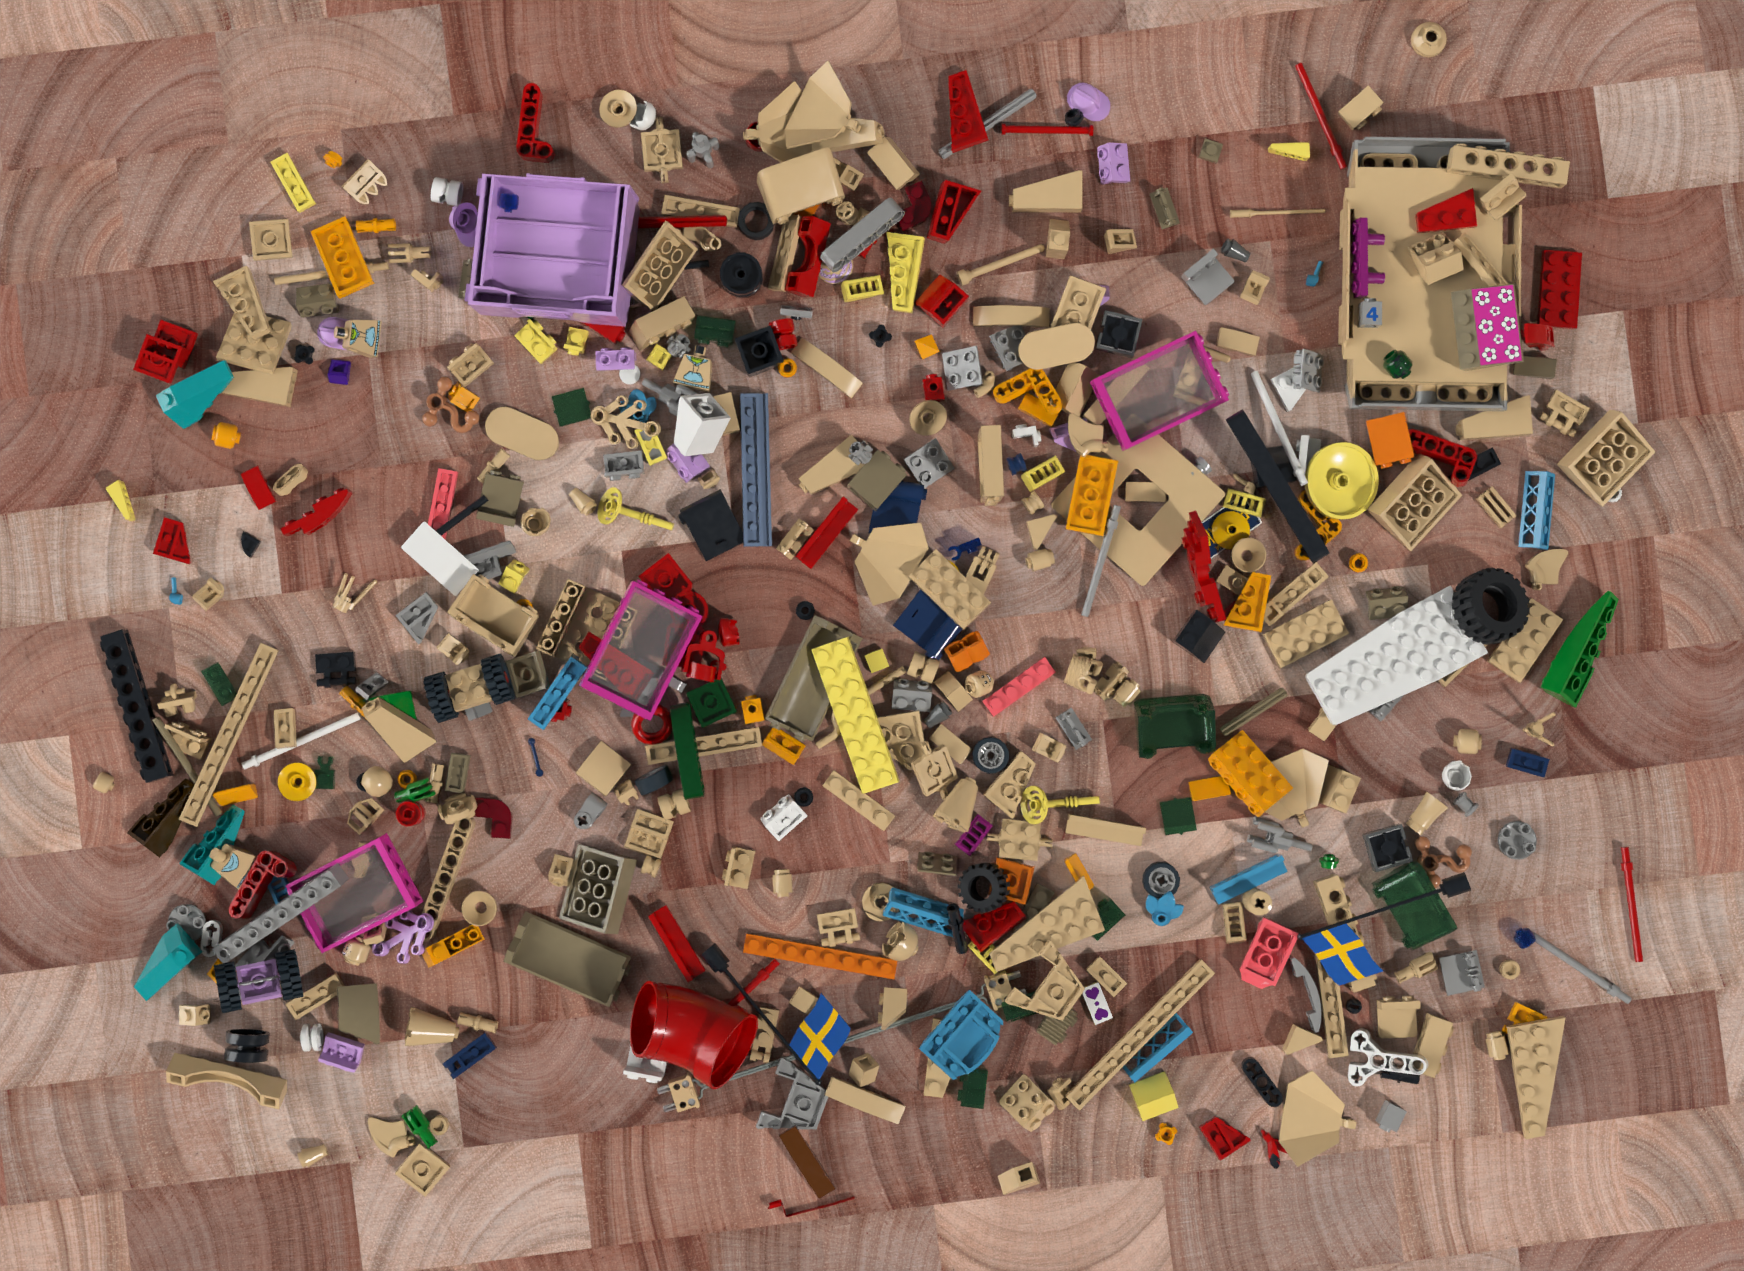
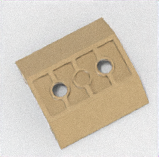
M567 579L536 649L565 662L575 654L579 657V661L589 666L591 661L584 653L577 652L576 645L583 641L588 631L602 639L620 602ZM629 606L609 642L611 646L619 651L638 610ZM596 607L602 610L600 618L592 616V610ZM596 668L593 675L606 681L607 677Z

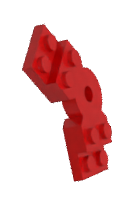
M1197 511L1189 512L1190 521H1187L1188 528L1183 529L1184 537L1181 539L1183 547L1187 548L1188 564L1195 583L1196 592L1194 597L1196 603H1200L1201 607L1209 606V609H1207L1208 618L1215 623L1224 621L1226 617L1214 578H1209L1211 557L1208 535Z
M668 553L638 577L642 582L648 584V589L652 591L658 589L665 593L664 597L670 600L673 597L681 601V606L692 605L695 609L699 610L698 614L703 617L689 643L699 644L700 634L705 631L702 625L706 622L709 615L708 603L702 595L692 591L693 583ZM671 610L670 616L673 623L667 626L662 665L668 664L689 622L688 619ZM693 651L690 654L689 661L702 664L703 651ZM683 655V657H682V659H681V661H680L678 667H681V666H682L683 659H684V655Z

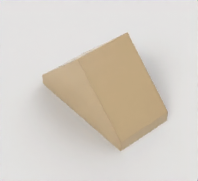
M1109 229L1104 235L1108 254L1137 248L1133 229Z
M1053 514L1026 522L1034 550H1038L1055 521L1056 515Z
M949 670L934 682L958 712L973 700Z
M1293 1024L1282 1049L1286 1055H1289L1323 1040L1318 1034Z

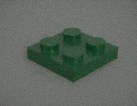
M722 677L721 680L716 679L714 683L709 682L686 693L702 728L737 712Z

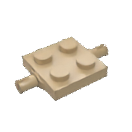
M657 117L655 119V130L641 132L644 171L660 172L661 183H664V176L665 183H669L668 171L683 169L679 129H665L663 117H659V119Z
M924 741L921 743L924 754L911 762L923 795L929 796L939 791L942 800H945L949 795L946 787L956 780L958 775L947 747L941 744L931 750L929 742Z
M1002 819V827L999 834L987 833V836H990L987 837V841L998 842L999 857L1037 861L1040 846L1052 848V844L1048 843H1053V839L1041 838V823L1030 824L1027 821Z

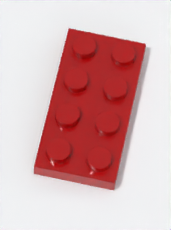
M1542 251L1537 324L1548 325L1553 328L1577 329L1582 252Z

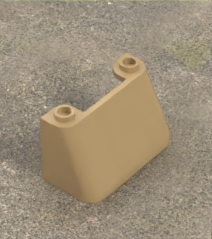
M829 147L781 162L758 172L757 184L773 224H784L789 221L792 213L826 201L827 204H832V206L838 205L845 198Z
M473 574L447 613L509 655L516 657L539 618L537 615L538 611L529 605L527 608L522 607L488 584L489 579L481 574L479 576Z

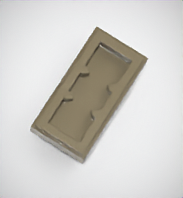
M451 752L445 791L465 793L471 755Z

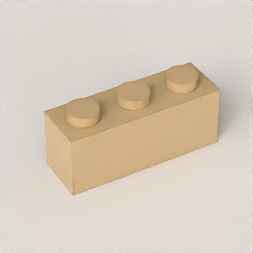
M1429 1013L1426 1014L1413 1054L1422 1055L1427 1059L1428 1068L1423 1074L1435 1078V1075L1440 1072V1061L1447 1052L1448 1046L1446 1043L1448 1037L1452 1036L1454 1027L1452 1026L1453 1023L1449 1020ZM1415 1060L1413 1063L1414 1067L1418 1070L1424 1067L1420 1060Z

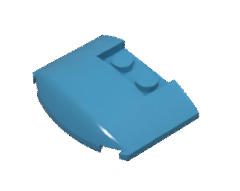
M968 990L955 1003L954 1007L935 1029L928 1034L918 1049L952 1080H955L958 1076L969 1074L987 1059L999 1040L1000 1024L1003 1025V1020L972 991Z

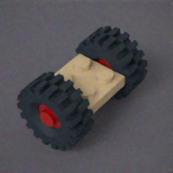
M502 654L484 658L481 660V664L453 673L445 674V672H439L424 677L423 681L428 704L438 723L457 718L459 711L494 701V704L498 705L515 699L508 667Z

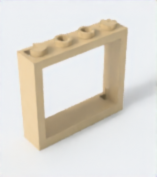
M1001 425L981 426L978 432L981 503H985V506H996L1004 496Z

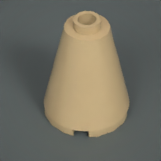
M969 777L960 779L934 812V819L940 823L944 821L948 824L947 827L956 831L968 832L978 791L976 781Z
M415 1007L410 1008V1019L408 1020L405 1034V1046L453 1042L454 1038H458L459 1027H456L455 1022Z

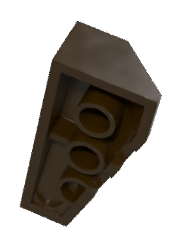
M184 779L168 793L165 801L162 803L157 802L153 806L154 810L148 815L143 814L127 834L160 858L174 840L182 822L179 820V817L194 784Z

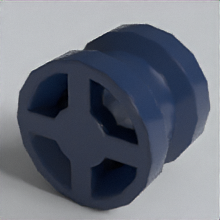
M1018 453L1016 457L1006 458L1012 476L1016 475L1019 471H1027L1021 453Z

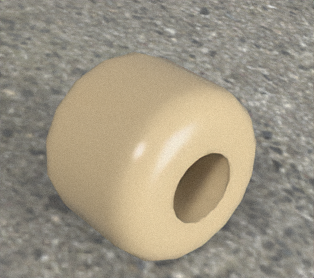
M100 772L93 784V788L101 793H107L108 790L112 791L115 785L113 783L114 777L105 772Z

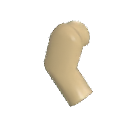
M992 371L985 372L982 379L983 384L974 390L977 398L993 390L995 376Z

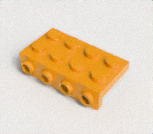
M1243 730L1208 758L1211 767L1217 770L1222 776L1223 781L1231 786L1236 796L1243 800L1248 806L1249 811L1257 817H1260L1293 789L1292 785Z

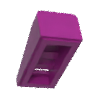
M977 814L970 823L968 832L962 833L955 846L968 856H971L993 825ZM978 821L986 827L985 830L977 826L976 822ZM974 827L981 835H976L971 829ZM968 833L976 839L975 843L966 837ZM965 840L970 845H972V847L969 849L962 843V841Z

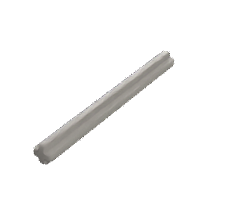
M1033 89L1027 90L984 119L983 123L986 131L1034 100L1037 96ZM952 141L939 149V154L943 159L953 154L951 151Z

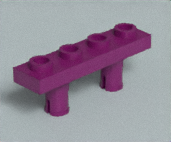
M1362 217L1353 221L1351 226V234L1353 235V243L1351 245V253L1353 254V263L1351 265L1353 282L1351 291L1354 293V298L1357 299L1368 296V284H1383L1385 282L1384 272H1368V245H1384L1385 235L1368 233V218Z

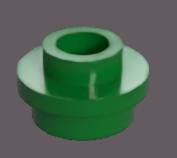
M1324 854L1323 857L1319 858V862L1322 868L1334 869L1337 867L1339 859L1334 854Z

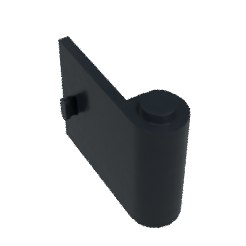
M721 489L680 509L681 513L678 514V517L683 525L687 524L706 561L743 543V532Z

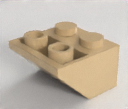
M1444 232L1408 246L1419 275L1428 285L1464 270L1461 251Z

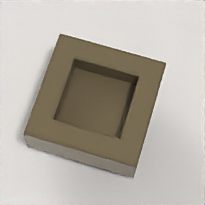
M1204 139L1198 158L1217 164L1223 144Z

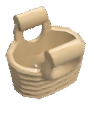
M1073 654L1064 684L1066 683L1070 687L1072 686L1088 694H1093L1097 681L1088 675L1099 676L1103 663L1093 660V658L1090 659L1086 656ZM1091 664L1095 665L1093 671H1090ZM1087 680L1089 683L1087 687H1084L1085 681Z

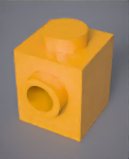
M756 695L746 696L745 701H741L745 724L764 721L765 717L761 698H757Z

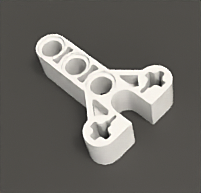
M1360 1028L1351 1036L1350 1051L1363 1052L1368 1056L1367 1063L1351 1062L1349 1064L1348 1080L1353 1086L1363 1085L1368 1077L1379 1070L1421 1075L1428 1068V1061L1422 1055L1383 1050L1371 1038V1034L1367 1029ZM1360 1033L1362 1034V1037L1366 1038L1364 1041H1362V1044L1360 1042V1039L1357 1038V1036H1359ZM1375 1055L1383 1057L1384 1063L1382 1065L1374 1061ZM1394 1058H1401L1404 1062L1403 1067H1397L1394 1064ZM1420 1060L1424 1065L1423 1069H1416L1413 1064L1414 1061ZM1357 1071L1359 1072V1076L1363 1077L1359 1081H1357V1077L1353 1076L1357 1073Z

